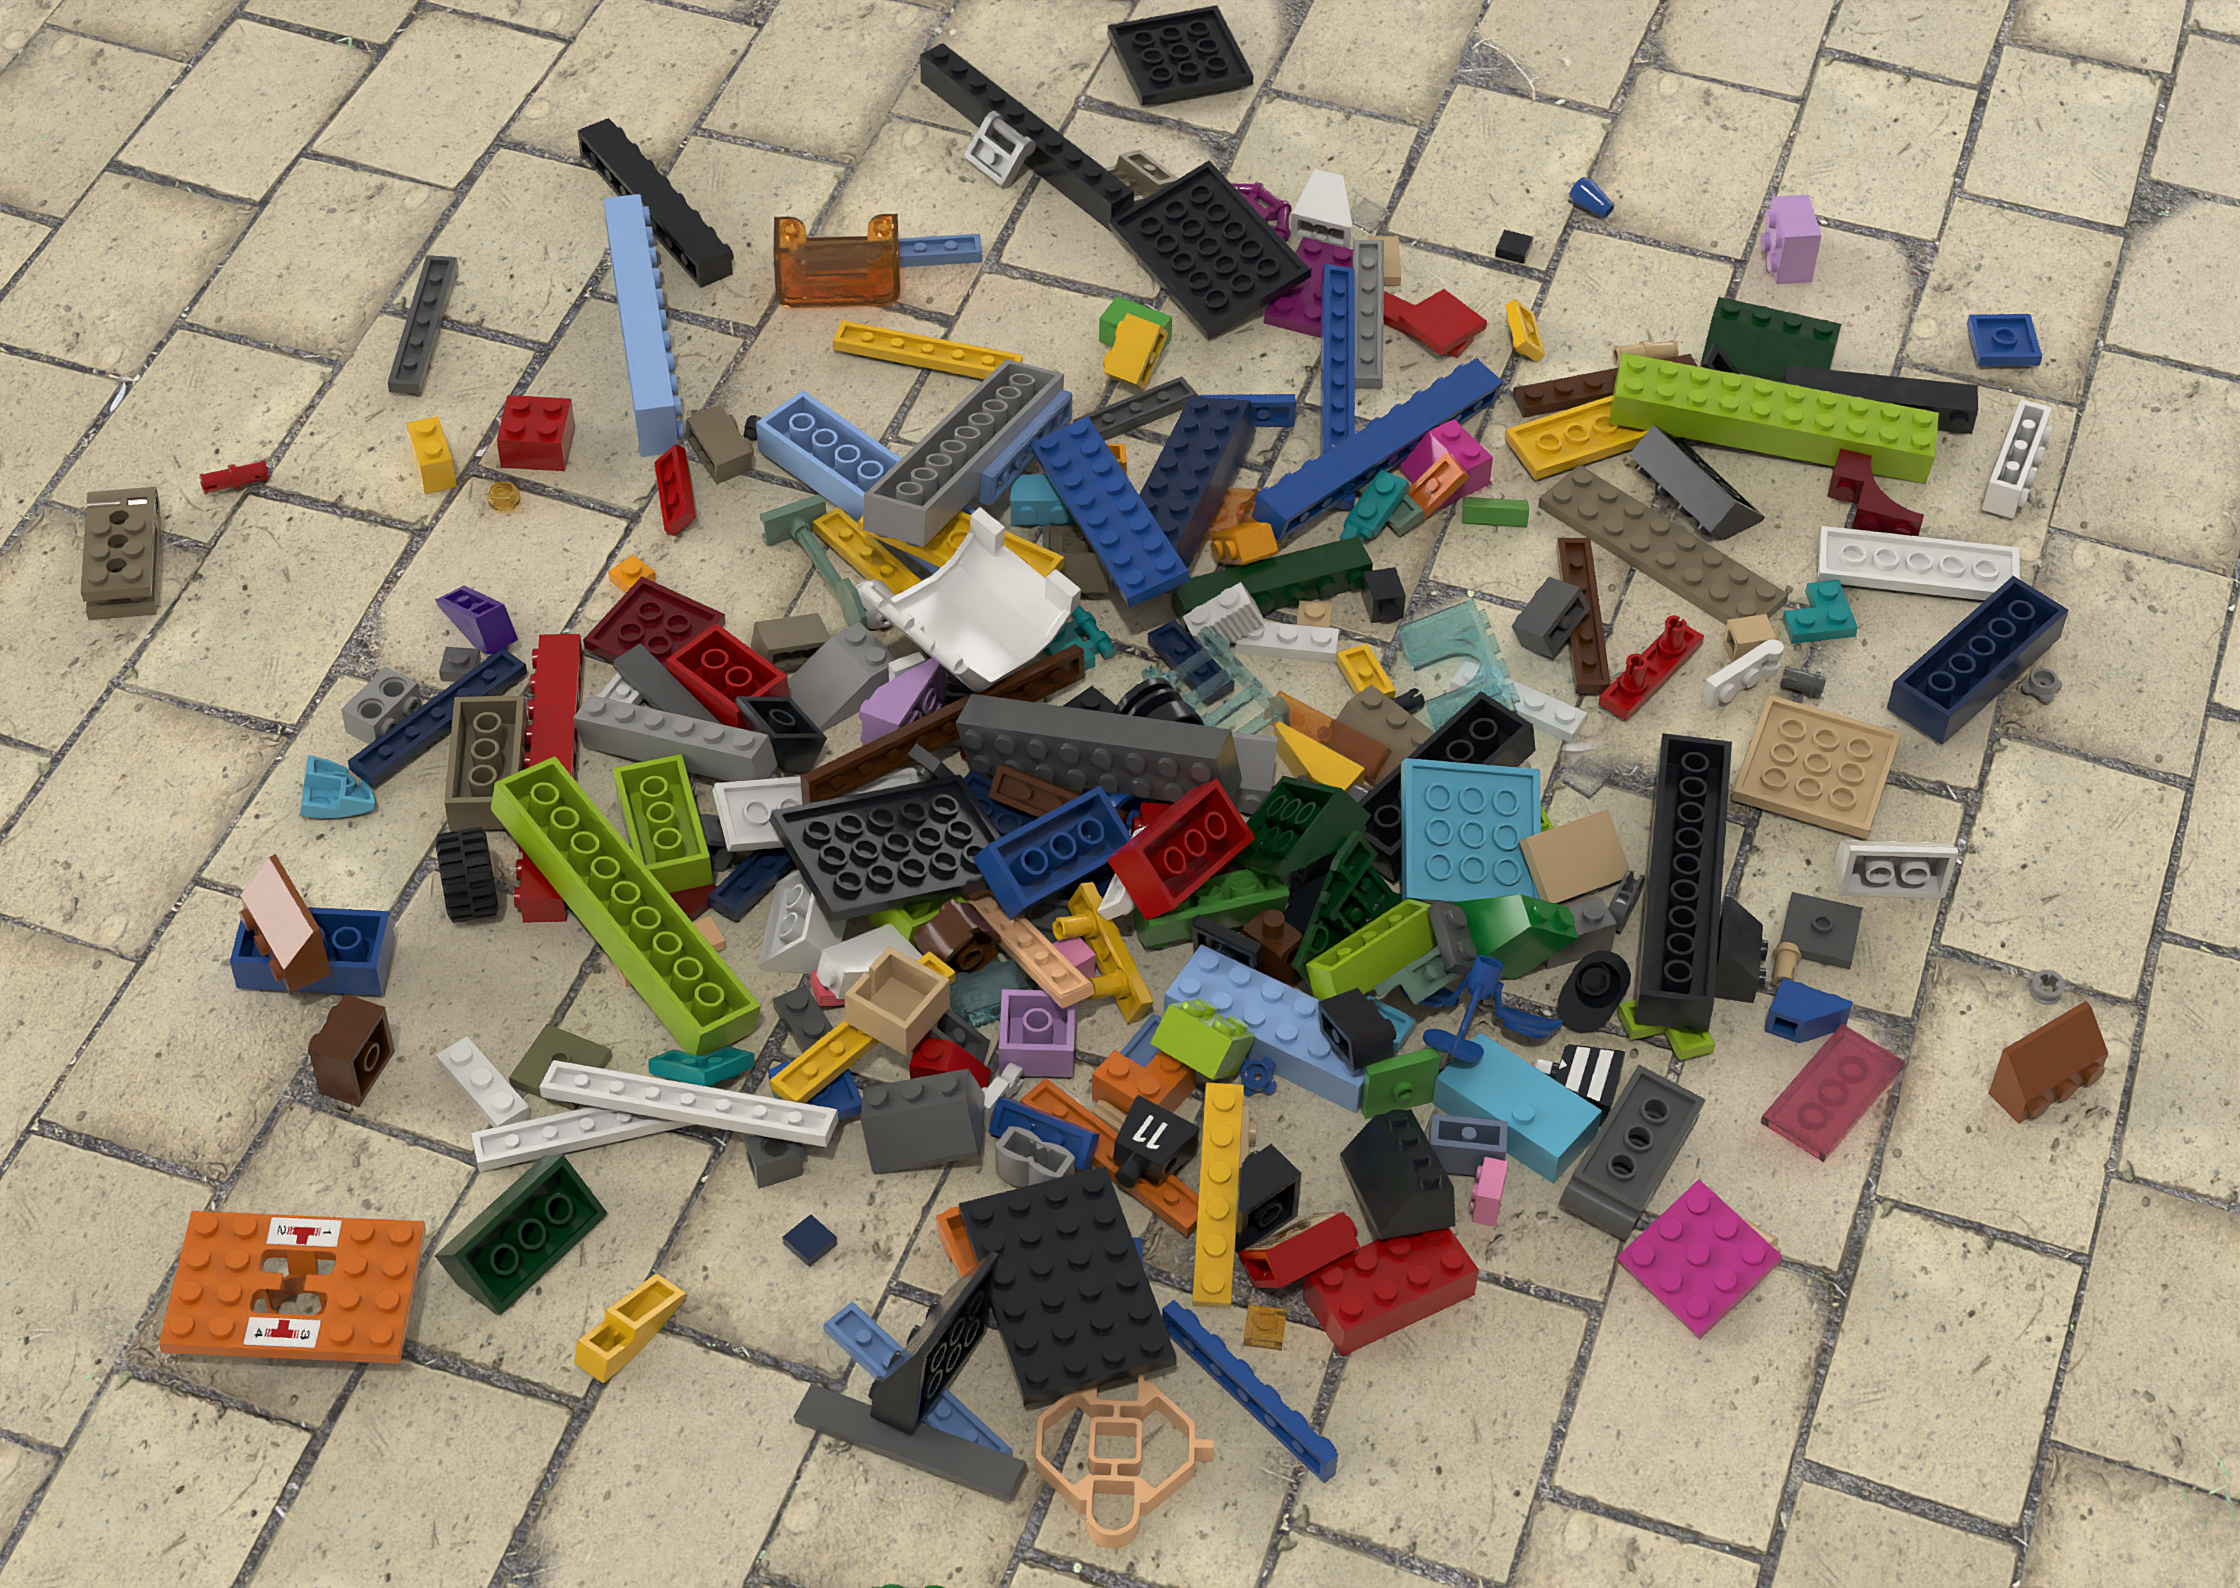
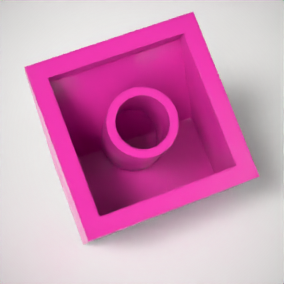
M1454 419L1428 431L1399 469L1413 484L1446 452L1455 457L1469 475V478L1437 508L1438 510L1490 485L1493 457Z

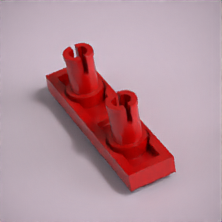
M1669 616L1665 620L1664 632L1641 655L1635 653L1627 657L1625 671L1600 695L1598 705L1627 721L1703 645L1704 635L1687 626V622L1684 619L1679 621V616Z

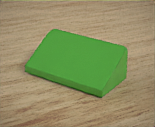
M1479 497L1462 498V523L1527 527L1528 500Z

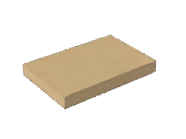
M1608 809L1519 840L1540 900L1556 904L1622 880L1626 871L1630 870Z

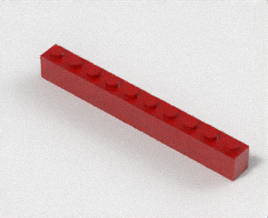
M580 634L539 635L538 648L532 649V666L537 671L536 674L530 675L531 694H535V697L528 701L529 720H533V724L526 727L527 746H531V751H525L524 768L527 769L555 756L574 780H576L578 730L573 717L579 711L581 702L583 671ZM518 844L519 853H523V858L516 860L517 881L521 880L520 887H514V907L521 908L523 923L566 922V902Z

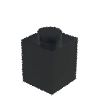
M1396 567L1363 572L1361 596L1371 623L1403 619L1406 595Z

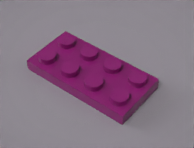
M1303 237L1295 253L1310 268L1312 277L1271 301L1264 313V324L1321 338L1322 270L1324 264L1353 268V249Z

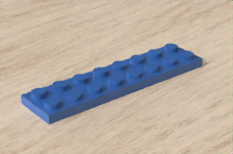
M1089 417L1073 422L1030 443L1032 453L1129 608L1191 580L1188 569Z

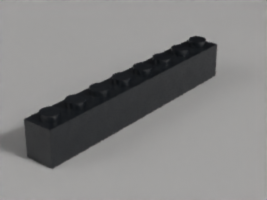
M610 118L577 130L580 154L618 196L641 195L642 207L648 206L651 225L645 226H652L653 236L700 288L733 275L732 261L734 260V255L730 246L727 243L724 244L717 237L713 227H708L704 223L699 212L696 209L693 210L687 204L684 196L673 189L666 176L662 177L656 170L654 163L642 155L638 145L631 143L621 127H617Z

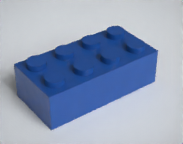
M1100 785L988 844L973 860L1007 917L1011 920L1111 866L1107 859L1130 841L1132 836Z
M307 907L320 928L331 975L295 991L382 996L395 941L390 912ZM240 919L230 958L236 987L238 989L288 991L283 980L276 982L268 965V961H271L269 956L265 955L262 957L253 938L256 933L254 930L247 931Z

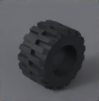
M482 827L438 834L435 843L448 917L455 923L496 916L499 906L486 832Z

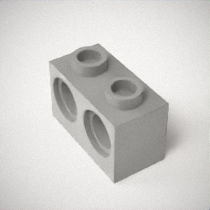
M385 666L341 709L346 733L367 744H371L422 706L418 683Z

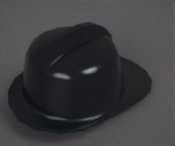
M1602 950L1587 954L1574 967L1558 997L1559 1015L1561 1019H1564L1563 1022L1569 1029L1579 1033H1590L1605 1025L1630 986L1631 972L1627 962L1619 954L1609 950Z

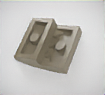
M1142 150L1120 154L1115 166L1105 168L1134 190V206L1179 179Z

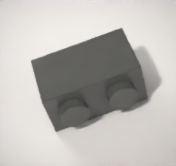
M1548 577L1535 592L1524 610L1516 617L1511 627L1522 647L1554 658L1590 610V606L1580 587Z

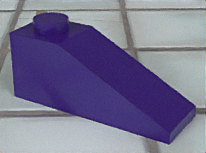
M465 585L435 599L438 607L476 649L488 655H493L502 647L507 650L510 644L518 641L505 604Z

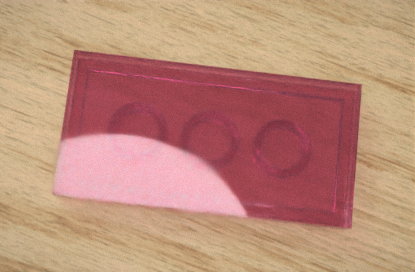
M1841 1024L1762 1115L1761 1124L1822 1162H1825L1901 1072L1905 1061L1846 1025Z

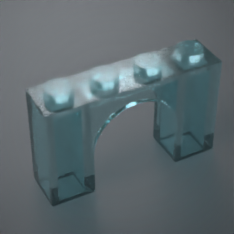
M1473 598L1397 627L1414 672L1454 657H1468L1480 663L1476 675L1466 685L1424 701L1435 731L1480 691L1518 714L1514 705L1521 702L1514 683L1506 684L1505 679L1511 677L1504 658L1497 660L1495 654L1500 653L1501 650L1495 634L1487 635L1486 629L1492 627L1485 609L1478 611Z

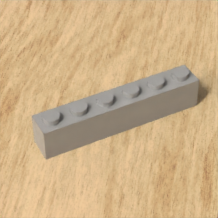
M594 695L588 697L573 717L583 747L639 761H649L682 754L687 772L729 782L768 779L777 766L769 736L758 732Z

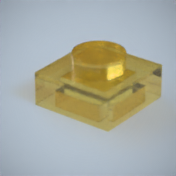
M1248 1304L1243 1346L1282 1351L1287 1309Z

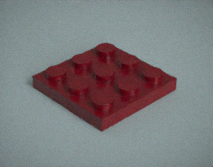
M641 576L583 639L584 649L613 662L619 656L641 644L667 669L666 659L716 623L723 627L726 623L725 614Z

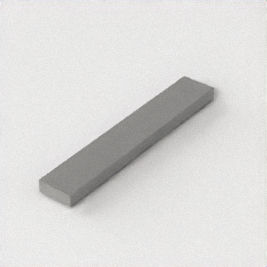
M1353 240V268H1355V388H1383L1384 240Z

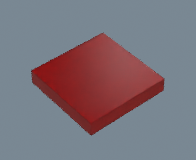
M1446 289L1440 290L1401 313L1398 319V323L1440 356L1484 331L1487 327V320Z

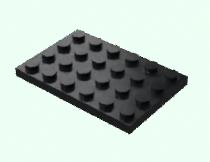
M1210 160L1108 221L1110 230L1208 340L1312 277L1310 268Z
M961 774L772 810L769 819L829 922L991 889L973 858L988 844L1001 838Z
M1106 1166L958 1203V1212L976 1264L991 1251L999 1254L991 1298V1310L1024 1405L1176 1365V1353Z

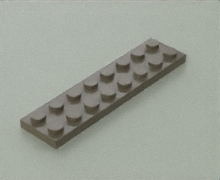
M1578 465L1539 498V508L1583 536L1590 538L1591 541L1727 625V620L1762 614H1766L1769 619L1787 603L1788 593L1581 465Z

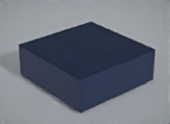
M811 1214L782 1237L783 1245L808 1267L837 1245V1237Z

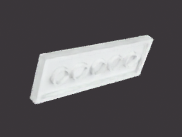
M1821 526L1819 532L1818 582L1839 580L1842 585L1986 600L2012 576L2020 579L2018 547Z
M914 767L900 768L841 797L917 783L920 780ZM800 776L715 783L712 791L728 852L785 847L769 819L772 810L802 805Z

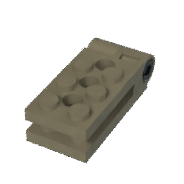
M156 487L87 493L81 596L83 602H86L88 620L157 615L161 516Z

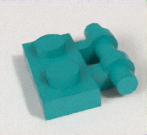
M1079 605L1071 615L1074 621L1066 622L1053 642L1044 649L1045 653L1051 656L1074 644L1084 649V671L1095 667L1094 655L1101 653L1108 659L1116 652L1111 644L1112 640L1105 631H1100L1096 626V619L1088 611H1084ZM1086 633L1090 640L1083 642L1079 636Z

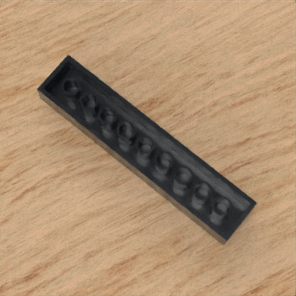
M1662 733L1657 763L1635 1023L1709 1032L1715 995L1732 741Z

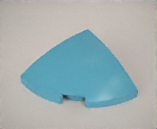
M308 755L300 816L341 818L363 814L374 810L375 797L371 788L362 779H360L359 786L355 784V779L348 774V768L323 758Z

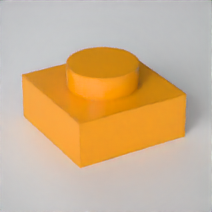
M631 555L608 571L609 581L625 593L641 576L653 582L656 581L655 571L635 555Z

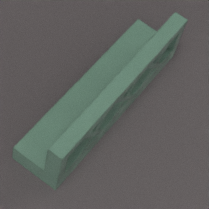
M1438 946L1375 986L1374 989L1380 997L1401 984L1413 1004L1416 1005L1461 975L1446 971Z

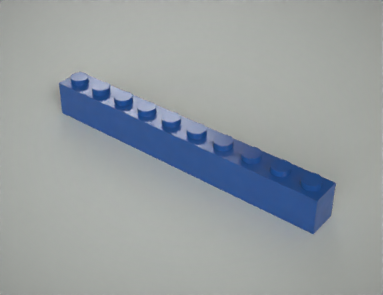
M1477 358L1466 365L1463 363L1458 365L1450 375L1445 378L1439 377L1433 382L1431 387L1424 391H1417L1404 404H1396L1388 414L1382 418H1374L1363 430L1359 432L1353 431L1344 442L1337 446L1335 444L1331 445L1323 455L1315 460L1313 458L1307 460L1301 469L1293 474L1291 472L1285 474L1271 488L1268 486L1264 487L1255 497L1254 501L1256 504L1251 516L1258 523L1270 524L1275 539L1277 541L1282 540L1364 487L1377 476L1381 469L1387 472L1405 461L1428 431L1453 419L1461 425L1495 403L1503 381Z

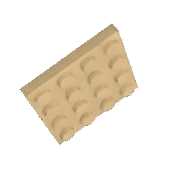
M1768 694L1733 789L1731 800L1867 840L1902 732Z

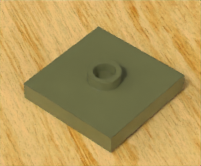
M546 1024L510 1075V1085L574 1111L580 1104L541 1096L540 1085L553 1060L604 1069L612 1058V1052L610 1048Z

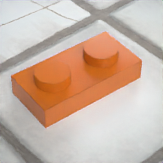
M1446 452L1410 486V490L1407 492L1424 510L1426 517L1421 520L1422 522L1469 478L1466 471L1449 452Z

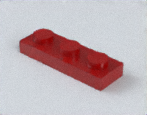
M676 443L654 462L664 531L673 536L689 526L696 518L685 448Z

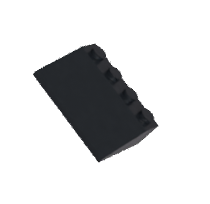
M991 1251L954 1283L940 1301L934 1300L924 1323L921 1326H914L908 1337L906 1347L903 1351L897 1350L894 1353L886 1374L883 1377L878 1376L872 1383L868 1397L872 1399L870 1417L913 1436L986 1335L998 1264V1253Z

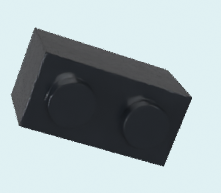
M1358 988L1318 1002L1321 1033L1354 1071L1394 1056L1393 1040L1396 1039V1031L1392 1021L1389 1018L1385 1019L1378 1011L1375 1002L1372 999L1368 1000Z

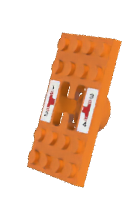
M191 1211L159 1341L160 1350L162 1353L400 1364L426 1234L425 1222ZM269 1258H287L289 1275L283 1278V1273L263 1272L265 1261ZM317 1260L335 1261L333 1271L328 1275H319ZM302 1293L318 1295L322 1308L316 1315L277 1313L282 1303L292 1296ZM265 1298L268 1313L253 1312L258 1299Z

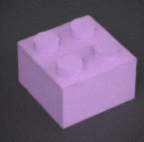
M1809 195L1772 197L1770 209L1765 212L1766 232L1761 234L1760 239L1761 249L1767 253V269L1773 273L1776 284L1812 282L1822 235Z
M1002 989L999 1075H1002L1006 1066L1011 1062L1023 1068L1020 1076L1073 1077L1076 1003L1062 1009L1044 990Z

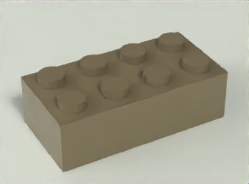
M524 695L454 697L444 802L449 830H464L482 827L483 830L506 829L491 811L495 782L525 769L524 753L527 750L526 727L529 725Z

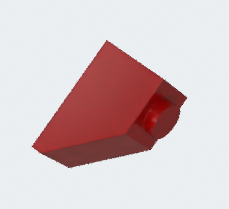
M923 1037L915 1046L909 1065L910 1079L969 1069L982 1089L983 1087L988 1088L991 1077V1070L957 1043L930 1037Z

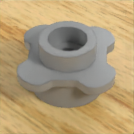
M2047 668L2035 669L2031 672L2029 681H2025L2022 684V690L2025 693H2031L2043 702L2052 701L2055 691H2059L2062 688V682L2058 679L2057 675Z

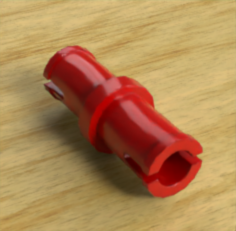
M261 460L260 462L238 467L235 464L228 465V469L206 474L202 473L199 474V478L205 495L228 488L239 490L242 485L264 480L268 481L269 475L267 474L269 473L265 460Z

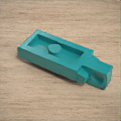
M1381 469L1346 517L1343 524L1344 530L1339 539L1344 540L1358 536L1362 542L1364 538L1369 539L1371 536L1375 538L1410 490L1409 482Z

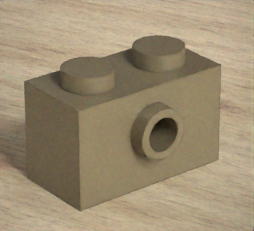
M721 404L686 419V438L716 484L751 470L752 456L754 455L753 446L748 438L742 437L738 431L735 418L731 414L728 415Z
M819 613L755 622L751 649L782 672L797 670L831 637Z

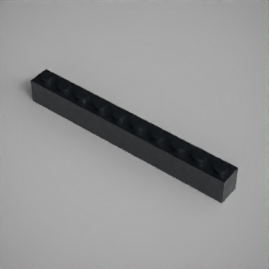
M944 43L920 54V73L923 85L978 128H980L988 113L996 111L1003 116V121L1023 137L1028 136L1035 141L1036 148L1034 152L1027 156L1023 163L1110 232L1112 231L1108 221L1134 206V190ZM998 131L993 132L991 137L1012 153L1016 146Z

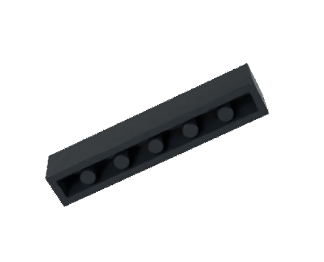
M1786 365L1783 379L1785 384L1939 413L1937 431L1973 433L1978 414V385Z

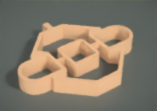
M1144 1374L1136 1376L1138 1381V1399L1136 1401L1098 1399V1386L1066 1394L1037 1417L1035 1471L1075 1510L1086 1514V1530L1089 1537L1096 1544L1106 1548H1120L1129 1544L1138 1533L1139 1516H1147L1194 1477V1461L1213 1462L1214 1439H1195V1422L1152 1382L1144 1381ZM1075 1407H1079L1090 1418H1093L1090 1421L1088 1470L1092 1475L1087 1474L1076 1484L1072 1485L1042 1456L1043 1433ZM1154 1410L1161 1412L1188 1438V1461L1156 1488H1153L1141 1476H1138L1141 1472L1143 1425L1140 1420L1145 1419ZM1096 1436L1136 1437L1135 1458L1095 1457ZM1095 1493L1133 1495L1134 1512L1131 1521L1125 1527L1117 1530L1105 1529L1098 1525L1092 1515L1093 1495Z

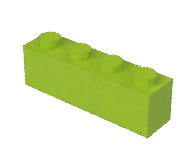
M1406 899L1308 962L1306 968L1314 998L1322 1001L1358 988L1363 994L1374 991L1375 986L1437 947L1438 942L1427 909L1431 904Z

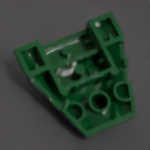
M1353 830L1334 857L1292 965L1310 988L1311 984L1306 968L1308 962L1403 902L1402 894L1393 892L1371 865L1378 853L1360 831Z

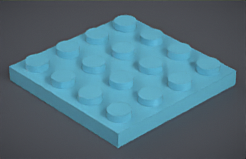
M1405 758L1401 761L1402 901L1413 899L1424 903L1440 901L1451 904L1457 901L1519 894L1540 899L1519 843L1521 839L1541 833L1540 769Z

